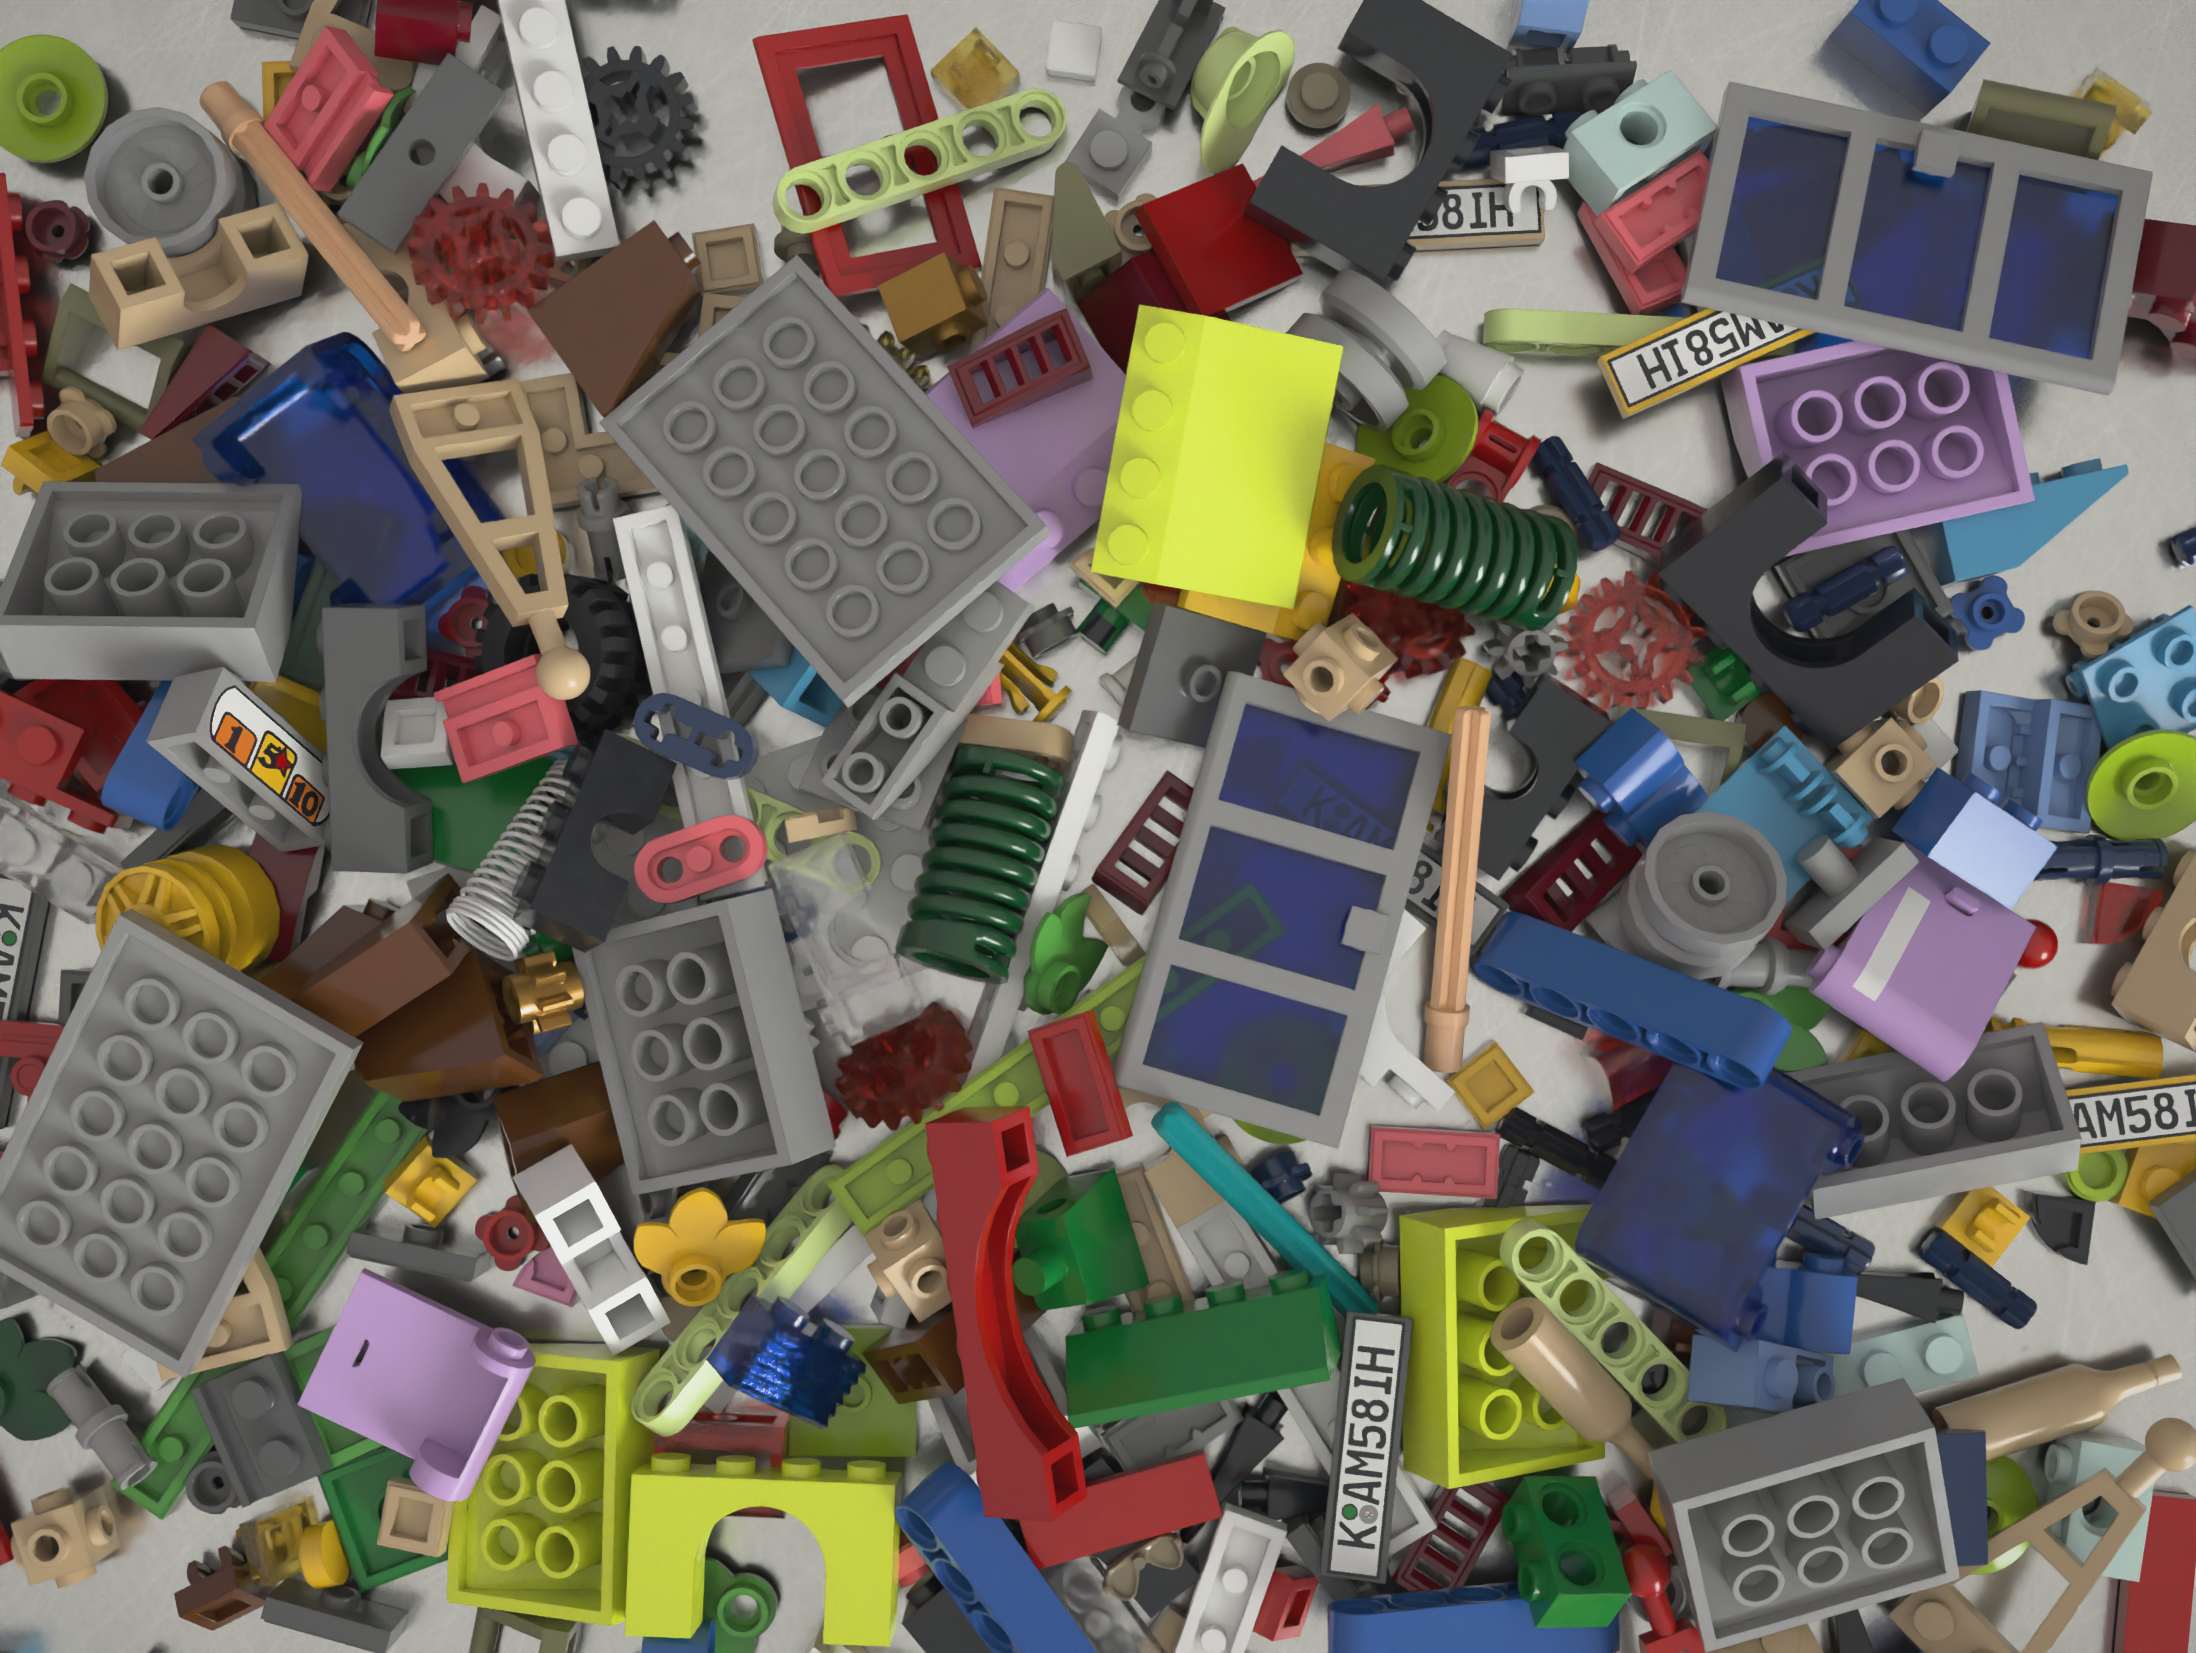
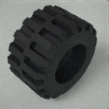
M530 573L519 577V585L525 594L541 592L538 574ZM563 573L569 605L564 617L557 619L561 630L569 623L576 635L578 651L586 658L590 667V681L587 688L579 696L565 700L576 736H596L598 731H604L605 729L611 731L621 725L619 716L631 717L639 707L634 700L636 694L647 695L651 683L644 679L647 666L633 605L630 602H626L629 594L620 587L607 585L608 581ZM488 604L483 613V616L488 620L486 629L477 628L475 642L482 643L481 655L474 656L475 670L487 673L528 656L541 654L530 624L512 627L498 604Z

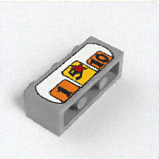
M224 667L174 677L146 742L278 851L287 852L324 846V828L330 816L329 788L326 787L322 778V760L326 752L312 745L290 725L284 715L272 710L246 687L245 682L238 675Z

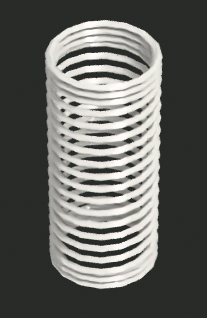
M557 759L553 762L549 771L546 772V777L539 781V786L533 790V795L527 798L526 804L520 808V813L513 817V822L507 826V831L500 835V841L493 844L494 850L487 853V859L480 862V868L473 872L474 877L466 881L467 887L460 890V896L453 899V903L445 910L447 921L458 934L476 948L498 959L506 961L518 959V955L523 953L522 949L526 948V944L530 943L528 936L536 934L535 930H525L519 923L512 920L520 900L512 898V892L517 878L525 866L524 864L529 860L537 862L535 858L538 859L541 852L539 847L543 848L546 841L537 836L543 817L536 815L533 809L539 810L544 816L549 807L543 806L540 800L545 801L549 806L555 800L562 803L570 781L562 778L568 759ZM546 791L552 792L556 798L549 797ZM527 818L532 819L538 826L530 824ZM595 824L596 826H601L602 829L598 830L594 826L591 835H595V839H591L592 852L595 851L594 845L601 842L600 836L606 834L607 827L611 825ZM520 827L527 829L532 836L523 833ZM515 837L521 838L526 845L518 843ZM508 846L514 847L521 855L511 852ZM501 855L508 857L514 864L506 862ZM495 864L502 866L507 873L499 871ZM489 874L496 876L503 884L492 880ZM483 884L489 885L496 893L487 890ZM476 893L484 895L490 903L481 900ZM470 918H472V919H474L475 921H477V922H479L480 924H482L485 928H487L489 931H491L492 933H494V934H496L497 936H499L501 939H499V938L495 937L494 935H492V934L488 933L487 931H485L483 928H481L479 925H477V924H476L474 921H472Z

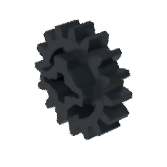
M614 46L608 47V63L599 66L589 56L584 59L589 75L583 80L589 110L596 113L600 122L595 131V136L597 137L596 141L604 176L609 171L611 182L619 190L624 189L628 176H635L641 187L648 189L650 187V172L658 170L662 176L669 180L673 177L668 161L673 156L680 160H689L690 154L681 141L683 138H695L699 135L695 122L685 118L699 111L698 105L693 95H682L689 85L681 71L668 76L670 65L663 55L659 54L648 65L646 55L640 46L633 47L629 60H622ZM628 80L627 82H624V83H619V84L612 85V84H614V83H616V82ZM662 94L667 98L669 105L668 126L662 124L657 116V111L662 105L660 100ZM638 112L640 118L635 124L628 120L623 121L621 125L619 124L618 117L622 113L633 116ZM649 150L641 155L629 157L632 153Z

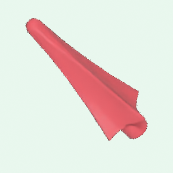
M1376 104L1344 128L1300 156L1323 170L1330 171L1394 155V140L1415 131L1406 107L1383 116L1379 105ZM1264 176L1253 181L1256 188Z

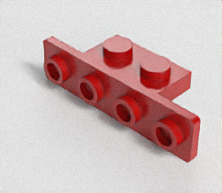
M0 173V376H8L15 437H29L34 427V419H44V398L41 382L29 381L27 357L37 356V338L34 319L22 318L19 294L30 293L26 255H15L12 231H22L23 229L21 199L19 192L7 191L6 174Z
M36 679L15 692L14 695L92 730L91 736L73 773L94 799L97 800L102 796V790L111 768L148 704L143 700L134 703L120 686L124 683V680ZM199 786L196 794L202 789V787Z
M0 688V778L11 782L7 792L21 800L41 807H45L48 800L71 810L67 817L69 821L96 833L105 834L108 827L130 828L134 818L103 806L100 799L95 800L93 796L67 785L91 736L92 730Z

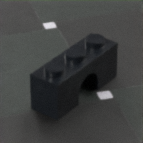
M1547 672L1538 677L1507 722L1508 733L1526 744L1536 756L1537 763L1532 777L1521 787L1509 791L1495 790L1484 785L1477 867L1498 881L1509 867L1518 872L1527 862L1538 844V840L1531 836L1545 815L1555 820L1574 794L1575 787L1570 785L1569 781L1578 770L1575 761L1607 732L1606 729L1611 723L1606 711ZM1446 811L1435 825L1434 839L1443 845Z
M607 729L587 744L579 742L572 751L562 774V778L570 781L562 803L556 800L553 801L540 824L537 836L546 841L537 862L529 860L525 864L513 888L512 897L520 900L512 920L584 953L604 943L629 881L608 872L597 862L591 849L592 830L595 824H608L634 835L653 823L677 763Z

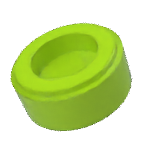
M2122 1150L2079 1154L2078 1169L2060 1173L2058 1177L2063 1187L2072 1195L2093 1202L2106 1201L2115 1197L2123 1189L2129 1172L2128 1162Z

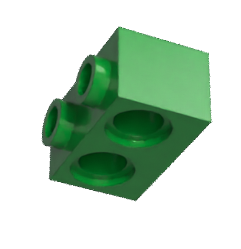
M1525 1476L1509 1501L1504 1505L1502 1511V1530L1506 1540L1512 1542L1519 1568V1592L1522 1599L1529 1604L1535 1628L1607 1627L1631 1596V1590L1596 1476Z

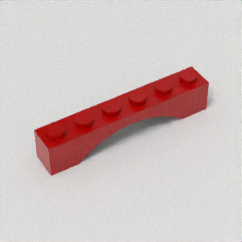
M963 1107L925 1123L928 1140L927 1156L932 1167L937 1200V1222L942 1232L947 1265V1287L952 1298L957 1331L956 1347L958 1356L961 1359L966 1390V1413L971 1424L977 1463L976 1479L981 1489L985 1517L1053 1522L1088 1497L1078 1432L1057 1408L1036 1372L1023 1340L1014 1302L1012 1261L1015 1233L1025 1198L1039 1173L1030 1107Z

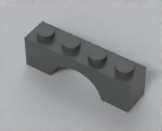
M349 603L322 607V620L317 628L316 641L318 651L324 657L325 685L319 697V711L322 720L326 723L327 751L322 760V778L326 787L329 788L330 816L325 824L324 840L326 848L331 852L332 871L407 874L433 863L432 802L430 798L406 786L392 769L388 770L380 757L382 745L380 724L384 707L395 689L408 678L427 670L425 604Z

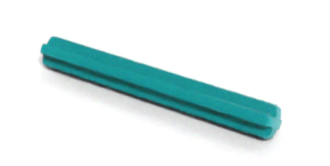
M1171 1101L1166 1103L1154 1115L1151 1124L1157 1134L1294 1269L1305 1268L1308 1277L1326 1275L1332 1305L1345 1319L1347 1309L1378 1312V1302L1375 1301L1372 1295L1178 1102Z

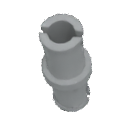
M77 1365L75 1369L70 1367L52 1380L47 1387V1393L55 1399L78 1431L75 1434V1439L83 1449H93L115 1478L121 1490H126L129 1485L130 1487L137 1485L155 1470L157 1466L156 1459L150 1456L126 1424L128 1414L121 1405L110 1404L87 1374V1369L83 1365Z

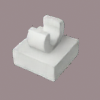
M1553 145L1490 151L1491 177L1506 184L1503 190L1505 208L1512 213H1520V196L1523 190L1535 185L1539 191V207L1544 210H1553L1557 201V192L1550 180L1569 178V152Z
M435 697L387 701L384 712L380 757L388 770L453 765V753L442 722L448 719L443 701L436 702Z

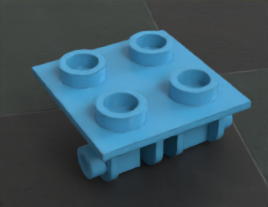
M2188 605L2171 616L2164 613L2158 615L2150 626L2136 634L2131 632L2127 638L2121 639L2122 644L2112 642L2108 645L2107 653L2098 658H2092L2087 662L2079 661L2073 664V672L2065 677L2068 688L2076 697L2080 698L2085 694L2088 695L2107 751L2133 735L2150 730L2171 729L2185 733L2196 729V614L2193 606Z
M1783 725L1693 812L1710 811L1734 816L1760 831L1780 856L1787 876L1786 902L1811 879L1810 875L1796 860L1798 853L1809 842L1819 836L1827 835L1840 850L1845 845L1848 849H1851L1868 835L1869 831L1865 826L1873 819L1786 725Z

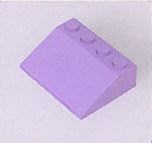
M1046 287L970 354L1045 316L1065 309L1066 306L1051 289ZM1069 310L1068 313L1091 366L1093 379L975 428H972L950 372L945 374L925 392L929 399L1046 524L1050 532L1046 539L997 580L1013 592L1101 517L1126 375ZM1057 339L1045 344L1054 368L1066 363ZM1029 350L1020 354L1030 379L1033 380L1041 376L1042 372L1033 351ZM1008 360L996 364L1006 391L1009 392L1019 387ZM984 370L971 374L983 404L995 399Z
M1993 313L1989 338L2000 340ZM1962 317L1929 325L1960 331ZM1851 341L1739 366L1721 378L1734 442L1747 477L1750 478L1784 451L1827 496V524L1784 557L2035 501L2008 375L2006 373L1860 341Z

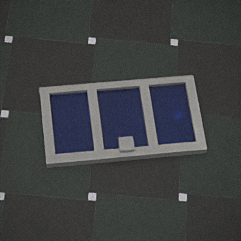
M1729 81L1721 103L1717 123L1718 129L1715 132L1684 285L1681 288V303L2107 396L2111 394L2117 378L2153 172Z
M1227 671L1114 1065L1113 1073L1119 1089H1133L1325 1146L1339 1148L1452 734L1366 709L1356 715L1349 708L1328 722L1322 714L1315 713L1303 705L1298 699L1294 688L1249 676L1242 672Z

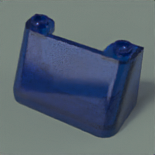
M341 332L306 345L191 440L202 452V460L206 468L215 478L223 483L228 484L232 482L241 487L249 486L255 482L257 484L300 485L302 505L299 536L339 584L330 594L331 606L349 603L425 604L473 568L474 565L409 464L389 412L393 395L404 393L395 384L389 370L371 348L350 332ZM458 458L442 460L480 523L505 519L497 506Z
M1674 1062L1586 1215L1576 1238V1255L1603 1280L1736 1353L1744 1339L1750 1342L1757 1336L1766 1320L1768 1306L1762 1303L1763 1289L1759 1285L1761 1278L1820 1173L1823 1171L1831 1174L1839 1166L1847 1169L1856 1160L1865 1138V1134L1860 1132L1863 1124L1859 1116L1774 1066L1762 1088L1748 1090Z

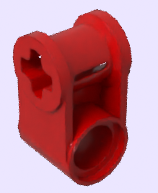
M1486 407L1478 419L1477 435L1471 452L1459 469L1445 481V484H1449L1456 489H1468L1478 496H1488L1498 502H1503L1510 489L1516 485L1542 439L1535 435L1525 438L1494 420L1495 412Z

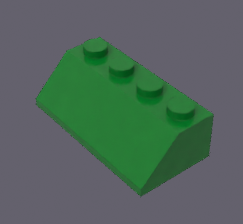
M1305 1268L1291 1269L1269 1276L1270 1285L1245 1289L1243 1281H1231L1207 1288L1205 1290L1207 1297L1182 1302L1180 1293H1170L1143 1301V1310L1120 1314L1117 1305H1110L1082 1313V1322H1077L1065 1336L1068 1421L1075 1429L1330 1381L1343 1349L1326 1275L1308 1277Z

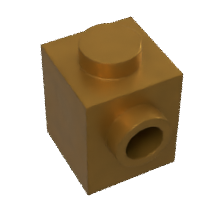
M946 252L877 286L899 343L922 358L936 351L948 352L958 349L972 339V333L989 325L981 303L987 301V293L979 275L971 265L967 267L962 266Z

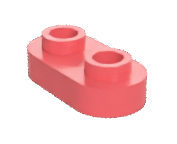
M736 815L720 816L648 842L636 857L634 864L635 880L640 890L654 901L660 903L683 902L753 877L765 863L768 852L767 840L761 828L752 820ZM738 836L745 843V854L740 860L733 862L725 855L724 847L728 839ZM672 857L677 858L683 866L681 878L674 883L667 881L662 871L664 863Z

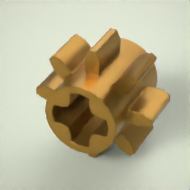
M553 950L514 960L517 974L505 976L502 981L504 1003L511 1020L516 1025L530 1022L533 1035L571 1026L572 1020L569 1011L581 1008L584 1002L583 986L575 965L569 960L556 963Z

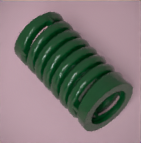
M1372 465L1363 470L1352 482L1338 510L1333 530V563L1338 575L1345 581L1373 587L1377 590H1392L1398 596L1414 597L1417 601L1423 603H1435L1438 607L1456 609L1459 613L1477 615L1484 620H1497L1502 625L1534 632L1539 630L1557 616L1569 596L1577 570L1578 548L1576 536L1570 525L1564 520L1554 516H1547L1531 509H1520L1514 504L1498 502L1488 496H1478L1472 491L1456 489L1449 484L1435 483L1426 477H1415L1409 472L1386 465ZM1375 511V514H1374V516H1373V518H1372V520H1371L1370 526H1367V523H1368L1370 517L1372 516L1373 512ZM1363 534H1367L1366 539H1365V545H1364V550H1363V561H1362V559H1361V543H1362ZM1556 553H1557V567L1554 568V567H1555V563H1556ZM1552 576H1554V580H1553V582H1552V584H1551V587H1550L1548 593H1547L1546 596H1545V593H1546V591H1547V589H1548V587H1549V584H1550V582H1551V580H1552Z
M960 746L956 749L950 764V781L943 787L942 797L944 803L937 808L935 814L938 826L930 831L928 837L931 849L923 854L921 860L924 872L916 877L914 883V890L917 896L912 898L907 906L908 916L912 920H907V923L901 927L895 951L915 963L949 975L990 984H1004L1008 982L1010 961L1015 957L1017 951L1016 942L1008 935H1017L1023 931V917L1016 912L1026 911L1030 907L1031 897L1024 889L1032 888L1037 883V871L1031 866L1040 864L1044 859V848L1038 842H1044L1050 838L1051 826L1047 821L1056 817L1058 811L1057 802L1053 797L1058 798L1059 793L1064 790L1065 779L1053 769L1021 755L982 746ZM996 771H1012L1024 774L1037 781L1016 779ZM969 796H976L981 800L972 799ZM948 892H954L958 895H952ZM942 916H949L954 919L943 918Z

